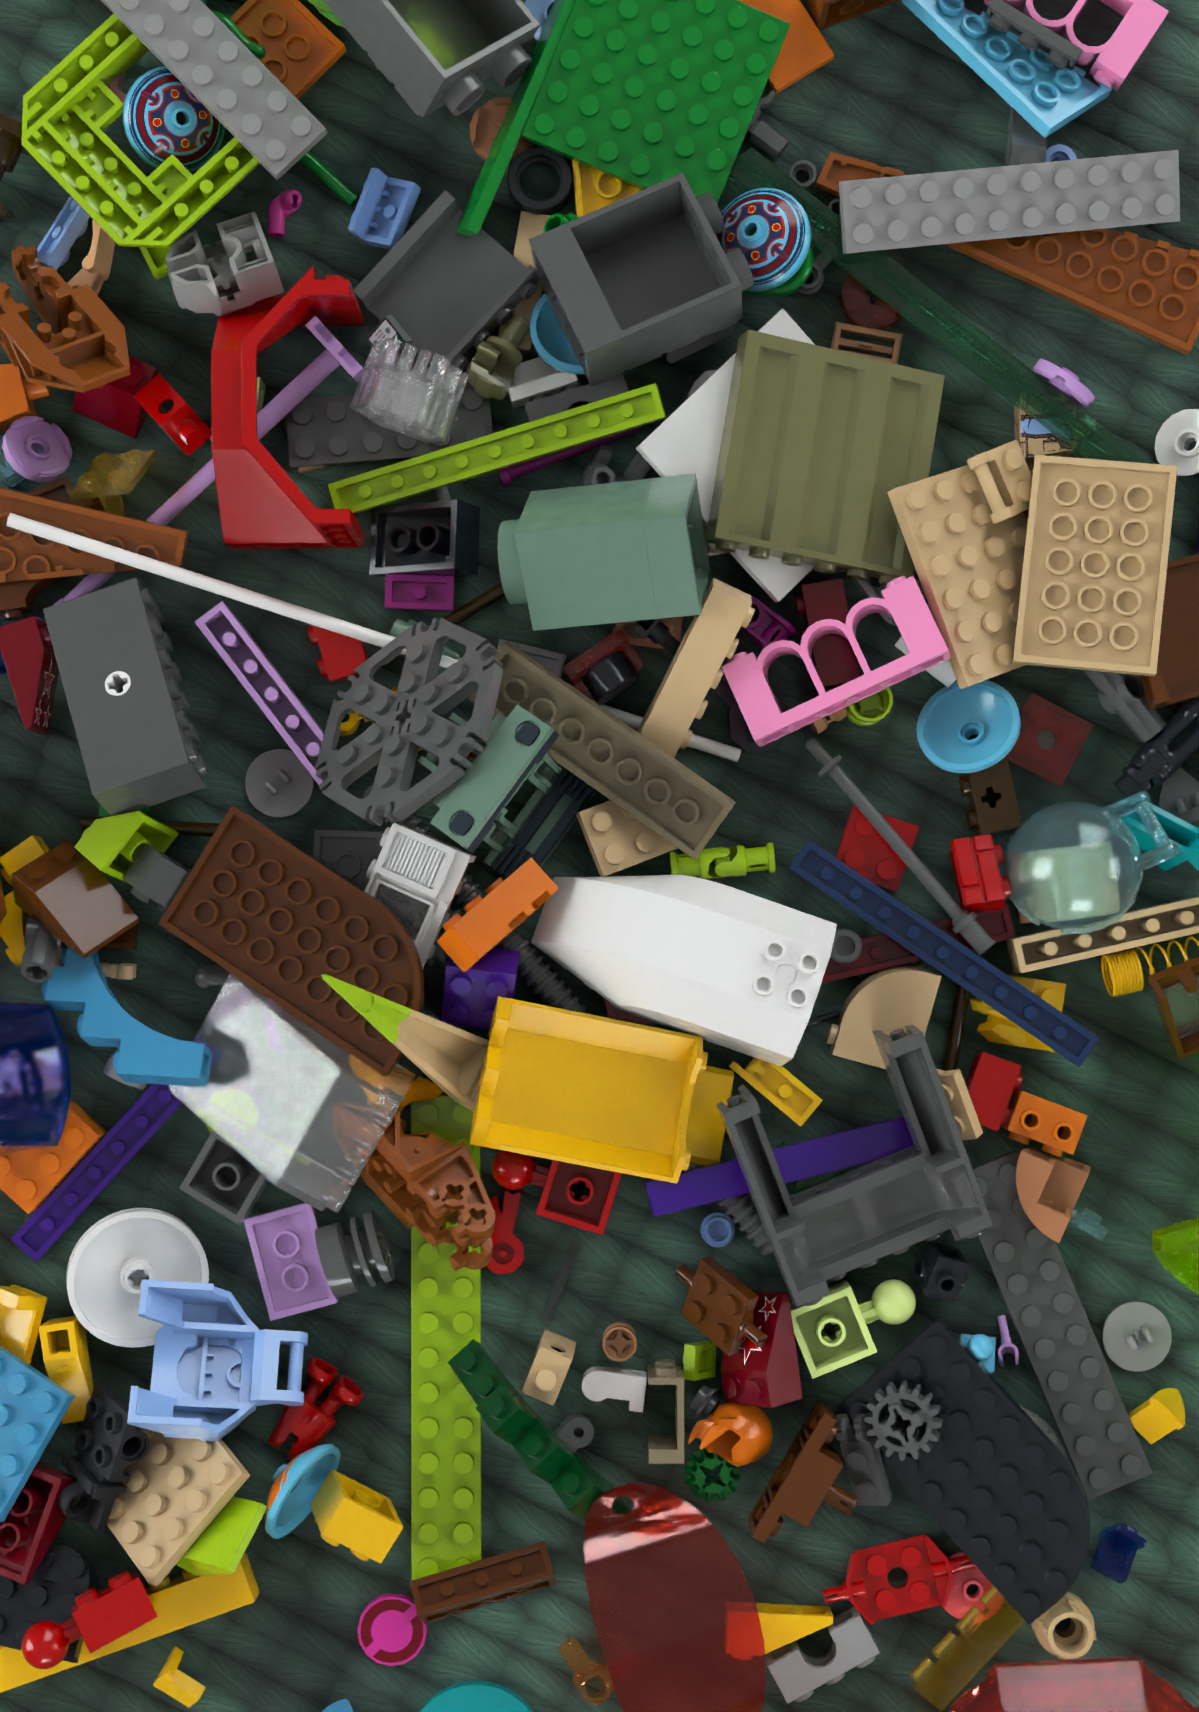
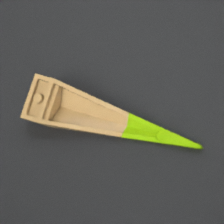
M327 974L321 975L328 985L456 1103L474 1112L480 1090L479 1081L483 1060L487 1053L489 1040Z

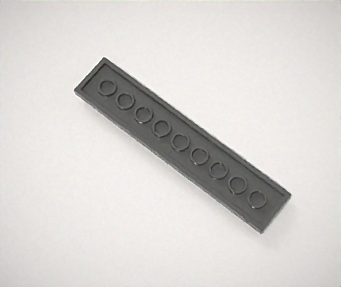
M1013 1150L972 1167L993 1226L984 1229V1232L977 1236L1071 1463L1084 1488L1086 1498L1091 1500L1153 1473L1058 1246L1054 1240L1036 1228L1020 1203L1016 1188V1167L1019 1153L1017 1150ZM966 1170L953 1175V1181L963 1204L977 1203Z

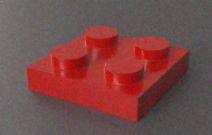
M853 805L835 858L876 886L897 892L906 864L859 809ZM881 814L912 850L919 827Z

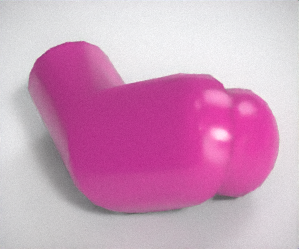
M295 189L285 190L269 203L268 236L275 238L285 236V219L298 210L302 204V195L299 191Z

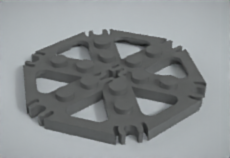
M441 617L440 621L437 618H433L430 627L422 621L418 625L413 624L353 671L360 677L357 678L354 675H349L347 679L352 682L351 688L347 692L341 690L337 692L338 697L343 702L333 700L315 767L317 770L316 776L324 781L319 785V789L323 791L321 793L373 826L375 823L381 826L384 817L392 823L404 820L467 774L459 766L471 768L473 764L467 760L469 753L473 750L482 752L484 749L477 740L480 739L486 743L488 741L504 669L501 668L503 664L495 657L499 653L495 648L496 646L488 639ZM450 638L465 645L466 652L464 656L437 677L444 645ZM406 648L407 653L396 693L376 683L373 679V674L380 666L389 663ZM478 690L472 716L466 724L459 726L442 717ZM357 713L375 723L350 743L335 751L341 732V721L346 714ZM419 748L439 758L437 769L409 789ZM379 763L372 791L366 798L359 799L345 791L350 784Z

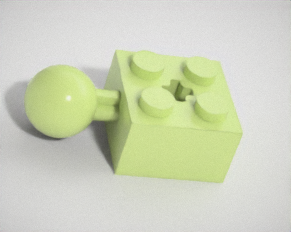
M886 1280L875 1288L870 1301L858 1305L851 1286L847 1281H843L829 1287L830 1293L823 1296L821 1301L814 1305H801L794 1308L793 1303H790L794 1337L812 1379L877 1353L867 1324L879 1319L890 1325L906 1322L913 1315L916 1307V1298L913 1290L900 1280ZM829 1322L833 1325L837 1324L833 1328L834 1334L830 1336L825 1331L821 1332L825 1328L824 1325Z

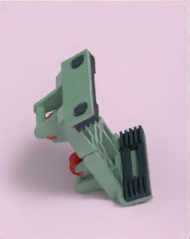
M517 704L507 718L500 713L495 716L491 724L487 743L478 739L483 743L481 744L484 748L483 751L473 750L467 757V760L469 758L474 759L472 762L473 766L465 768L460 765L459 768L467 774L439 793L432 803L440 808V810L430 823L472 854L483 840L492 847L484 862L508 878L531 857L541 868L576 821V813L584 810L597 790L546 754L559 737V734L552 727ZM454 712L449 717L451 722L461 726L467 723V721ZM427 753L425 757L421 755L417 761L431 772H434L437 769L436 765L439 762V758ZM526 780L536 787L537 790L511 823L504 818L508 812L505 806L508 805Z

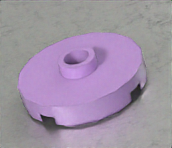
M1041 358L1032 369L1034 377L1050 391H1056L1063 395L1064 399L1075 402L1077 408L1087 409L1095 399L1093 393L1069 369L1065 367L1061 369L1057 365Z
M23 416L15 420L3 436L2 444L5 458L14 471L26 479L36 482H52L61 477L68 468L72 458V448L69 439L61 428L54 423L50 425L44 422V418L38 416Z

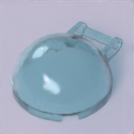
M1147 791L1139 792L1104 808L1079 801L1060 802L1043 807L1028 816L1022 822V826L1016 828L1011 836L1003 858V877L1007 876L1010 885L1009 898L1019 912L1038 926L1043 923L1050 927L1061 929L1062 934H1087L1104 929L1118 921L1136 901V896L1143 880V870L1167 861L1180 852L1176 842L1169 840L1149 804L1151 798ZM1135 811L1138 812L1157 848L1143 854L1140 851L1135 836L1120 819Z

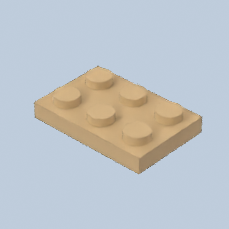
M611 800L576 813L600 877H606L678 849Z

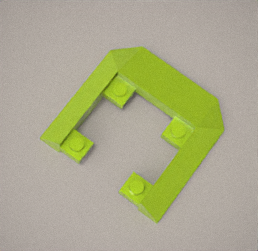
M112 14L23 95L22 146L118 246L169 248L260 163L234 137L194 175L172 154L148 177L145 176L103 132L123 114L124 103L109 89L111 83L118 76L120 78L149 51L115 14Z

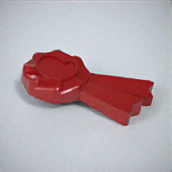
M505 1190L502 1213L500 1212L497 1195L493 1196L490 1200L496 1219L494 1232L490 1236L493 1243L492 1257L486 1267L495 1274L513 1273L524 1260L523 1243L513 1234L522 1196L521 1192L512 1194L510 1191Z

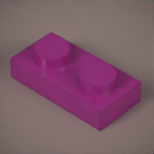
M386 574V610L454 612L455 576Z

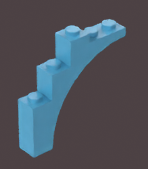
M68 945L63 946L61 961L64 967H54L52 978L43 981L42 994L45 998L44 1000L55 1010L84 1011V1013L79 1015L77 1029L80 1037L90 1046L120 1047L114 1053L113 1067L121 1079L130 1083L208 1087L213 1053L205 1044L177 1040L156 1032L131 1017L121 1007L108 986L100 964L98 950L84 959Z

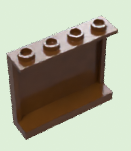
M1199 554L1169 561L1167 565L1156 676L1140 675L1149 710L1199 697Z

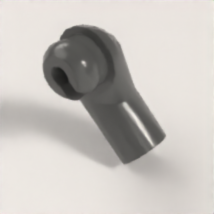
M206 964L201 966L195 974L194 979L199 987L207 988L210 985L223 986L233 1000L247 990L238 977L220 965Z

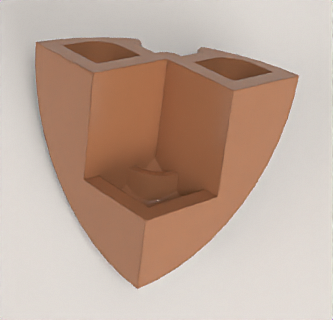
M1024 1148L1021 1150L1016 1167V1188L1020 1203L1036 1228L1050 1239L1060 1243L1091 1167L1065 1156H1049L1035 1148Z

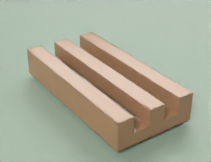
M840 322L835 323L831 349L898 364L903 334ZM844 333L892 342L894 346L887 347L840 338V335ZM838 346H840V347H846V348H851V349H856V350L867 351V352H873V353H878V354H883V355H889V356H892V357H891V359H888V358H883V357H877V356H872V355H867V354H861V353H856V352H851V351L840 350V349H838Z

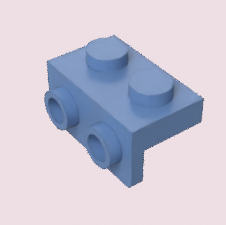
M372 167L363 185L355 211L351 216L348 231L365 245L391 250L404 235L421 188L415 182L387 177L380 169Z

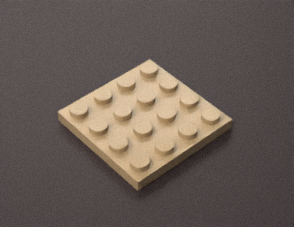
M139 1427L149 1437V1449L140 1461L125 1465L124 1470L131 1475L130 1481H123V1484L127 1487L126 1492L116 1494L107 1526L146 1581L151 1585L158 1586L250 1477L248 1471L222 1438L217 1442L199 1441L200 1439L171 1438L164 1437L162 1433Z

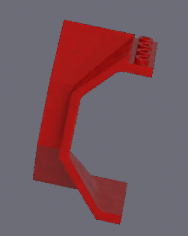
M312 266L284 297H268L256 301L255 304L248 308L219 316L211 350L212 457L223 542L229 549L365 548V533L351 509H320L315 507L261 444L257 436V354L295 327L305 326L314 316L324 326H364V317L350 280H344L342 276L326 275L322 277V280H319ZM227 297L228 301L235 299V297Z

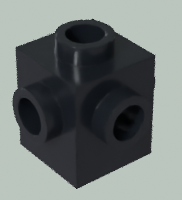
M929 1241L921 1258H918L915 1262L913 1278L926 1297L933 1300L944 1298L955 1301L959 1290L966 1283L967 1270L970 1264L959 1248Z

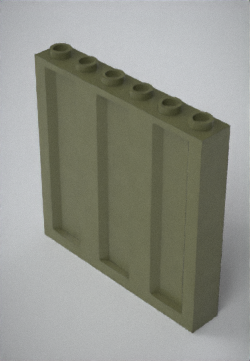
M748 329L738 337L705 542L716 544L715 549L723 552H736V549L749 551L748 556L756 559H769V556L782 558L781 563L789 566H802V563L815 565L814 570L822 573H835V570L847 572V577L851 579L867 580V577L879 579V584L884 586L895 578L905 576L907 579L913 576L915 566L887 492L929 477L945 375Z

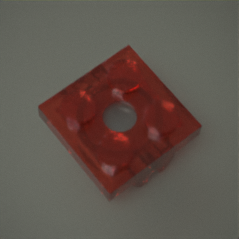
M1030 693L1023 708L1019 711L1021 728L1018 739L1004 758L1061 787L1083 747L1093 724L1034 693Z

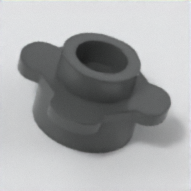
M703 1385L695 1395L690 1408L696 1412L695 1417L697 1419L699 1417L703 1418L704 1415L709 1417L715 1411L721 1400L717 1397L720 1391L719 1388L711 1389L707 1385Z

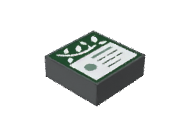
M392 314L385 316L366 338L387 365L394 363L413 341Z

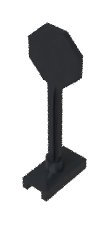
M661 619L636 621L637 624H625L622 628L632 638L645 639L648 637L654 644L659 643L673 656L680 645V642L668 632L669 628L661 622ZM721 679L715 690L710 688L729 705V738L746 753L775 751L788 736L787 734L759 747L752 737L730 686ZM774 694L782 713L787 711L788 706Z

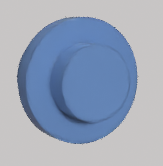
M714 1212L703 1219L700 1228L701 1236L712 1247H724L734 1238L735 1225L728 1215Z

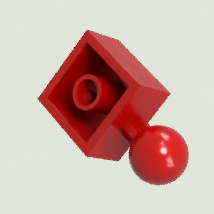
M503 1150L498 1151L492 1161V1174L500 1186L509 1190H518L530 1183L544 1188L536 1211L537 1215L603 1235L622 1173L552 1160L551 1167L548 1168L536 1164L533 1156ZM584 1181L586 1182L585 1187L590 1189L589 1193L583 1192L581 1197L575 1196V1189L570 1187L571 1184Z
M125 1570L108 1580L110 1586L96 1592L94 1587L75 1597L76 1604L71 1606L73 1615L71 1619L61 1624L49 1620L33 1624L25 1632L21 1643L22 1654L27 1663L38 1669L52 1668L64 1659L69 1644L83 1637L89 1652L92 1653L157 1618L158 1616L137 1572L130 1575L128 1570Z

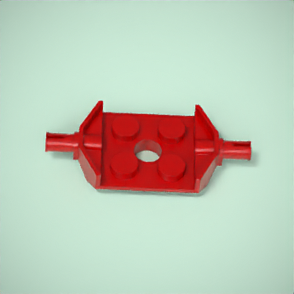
M922 1534L852 1551L845 1581L841 1582L842 1585L822 1589L826 1605L845 1599L846 1601L850 1600L868 1623L872 1625L874 1624L873 1621L939 1605L946 1607L952 1575H955L956 1572L975 1569V1564L967 1555L952 1559L950 1556H945L927 1534ZM896 1567L904 1569L907 1573L906 1582L899 1587L892 1586L888 1583L887 1579L889 1571Z

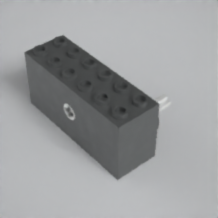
M133 578L43 609L91 792L111 816L135 812L206 788L204 774L209 773L204 756L202 753L198 754L195 744L199 743L200 740L193 722L189 723L186 713L191 712L190 704L184 692L180 693L177 683L182 682L181 673L176 662L172 663L169 655L170 652L174 651L168 633H163L160 624L165 622V617L160 604L154 602L150 589H143L138 580Z

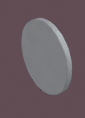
M274 749L262 753L251 763L245 777V789L250 802L257 810L271 817L282 818L298 813L307 805L313 793L314 778L294 752L285 749Z
M1132 1301L1119 1305L1110 1312L1103 1324L1102 1344L1106 1354L1119 1367L1129 1371L1140 1372L1154 1368L1164 1360L1171 1346L1172 1333L1168 1320L1160 1310L1145 1302Z

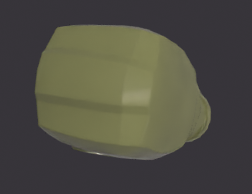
M512 315L509 324L500 337L489 336L486 341L478 345L477 352L467 368L466 381L480 396L502 401L507 395L508 388H511L514 381L515 367H518L523 360L522 354L517 348L530 330V323L525 318L519 315Z

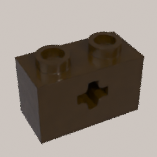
M1008 759L1000 760L987 769L973 773H963V776H959L961 794L963 797H968L970 809L966 810L967 824L970 830H975L976 836L1022 827ZM986 792L996 797V801L991 802L990 806L989 803H982L981 796L986 795Z

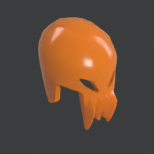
M726 1402L720 1404L707 1419L697 1421L687 1443L690 1444L695 1438H699L702 1440L699 1447L700 1450L705 1448L706 1451L721 1456L732 1465L741 1467L760 1460L770 1451L773 1442V1429L767 1414L759 1407Z

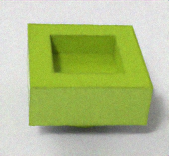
M703 1340L684 1344V1379L697 1381L715 1377L716 1345L712 1341Z

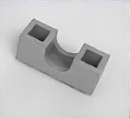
M855 1606L834 1617L833 1624L827 1626L833 1643L825 1655L820 1657L808 1656L801 1650L797 1641L765 1655L767 1667L787 1704L794 1700L796 1702L806 1700L814 1693V1689L825 1683L827 1685L837 1683L845 1676V1672L856 1666L857 1668H863L871 1664L875 1660V1656L880 1653L874 1637Z

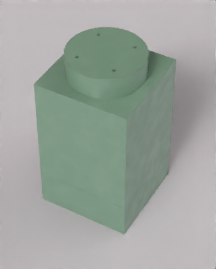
M696 473L531 491L520 519L502 521L498 531L499 572L507 601L511 605L528 604L533 631L701 615L711 569L707 543L705 542L706 537Z

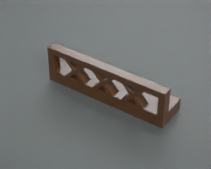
M545 1541L409 1581L417 1616L422 1625L556 1585Z

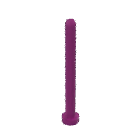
M641 427L498 470L497 473L505 488L512 485L511 479L599 447L601 443L607 444L638 432Z

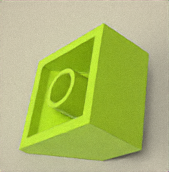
M135 811L95 819L92 825L83 832L81 839L74 848L100 871L128 883L123 877L146 844L164 853L179 833L143 812Z

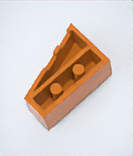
M531 857L504 881L499 877L485 890L488 894L486 897L482 898L478 895L463 908L467 912L464 916L461 917L458 912L442 926L446 932L436 942L465 973L527 920L559 888Z

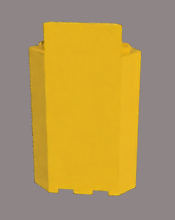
M501 996L497 997L489 1028L487 1053L483 1060L480 1075L478 1100L472 1117L470 1144L675 1184L678 1183L681 1171H687L690 1163L707 1166L720 1162L725 1125L717 1104L723 1101L726 1106L728 1105L726 1100L731 1097L734 1071L707 1066L708 1052L703 1051V1037Z

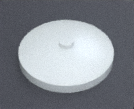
M152 1208L125 1209L112 1213L96 1222L77 1242L67 1266V1294L72 1310L79 1322L97 1338L116 1346L135 1348L154 1345L156 1332L164 1324L138 1316L142 1279L208 1283V1262L198 1237L179 1218L170 1213Z

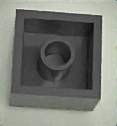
M223 1122L213 1129L179 1189L239 1225L250 1215L282 1157Z

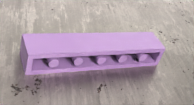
M221 601L195 621L196 625L317 784L320 785L324 781L316 776L317 770L315 767L325 732L232 610Z

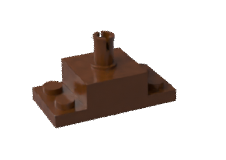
M819 1399L747 1518L752 1537L762 1543L766 1542L769 1535L774 1537L783 1523L782 1513L807 1528L822 1501L840 1511L846 1517L852 1512L850 1506L854 1508L858 1499L856 1495H852L834 1484L843 1467L837 1451L828 1446L837 1432L838 1426L835 1425L837 1420L831 1407Z

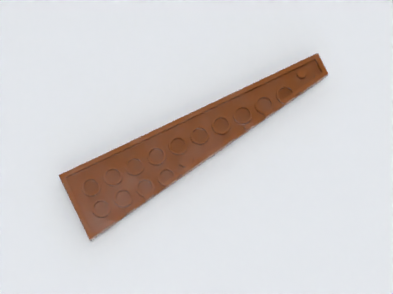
M830 152L815 187L839 197L840 181L903 176L906 174L901 170L880 167L875 163ZM1107 228L942 244L1184 355H1188L1191 352L1199 334L1198 250H1185L1170 246L1171 243L1161 240L1155 242L1138 237V234L1128 231L1122 233Z

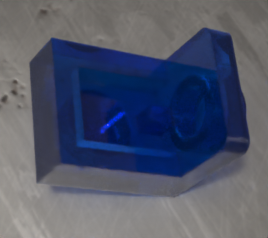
M1124 1523L1107 1527L1102 1531L1090 1568L1119 1584L1125 1583L1137 1550L1144 1548L1147 1540L1139 1536L1135 1528Z

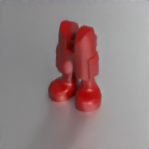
M313 1357L306 1365L310 1382L305 1391H301L304 1393V1404L302 1406L285 1405L281 1413L282 1417L268 1440V1444L278 1450L282 1443L291 1436L290 1433L296 1435L298 1440H294L292 1448L285 1456L289 1460H293L297 1455L311 1449L316 1442L318 1443L326 1437L336 1424L334 1413L344 1404L356 1406L364 1397L361 1389L350 1378L342 1375L322 1405H316L315 1402L320 1394L338 1375V1370L334 1366L316 1357Z

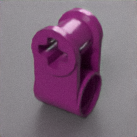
M751 597V607L755 609L757 614L756 621L749 623L747 628L741 626L739 630L750 638L759 649L763 650L772 642L787 640L790 636L794 637L797 634V630L788 621L771 611L760 600ZM778 630L779 634L770 642V639Z

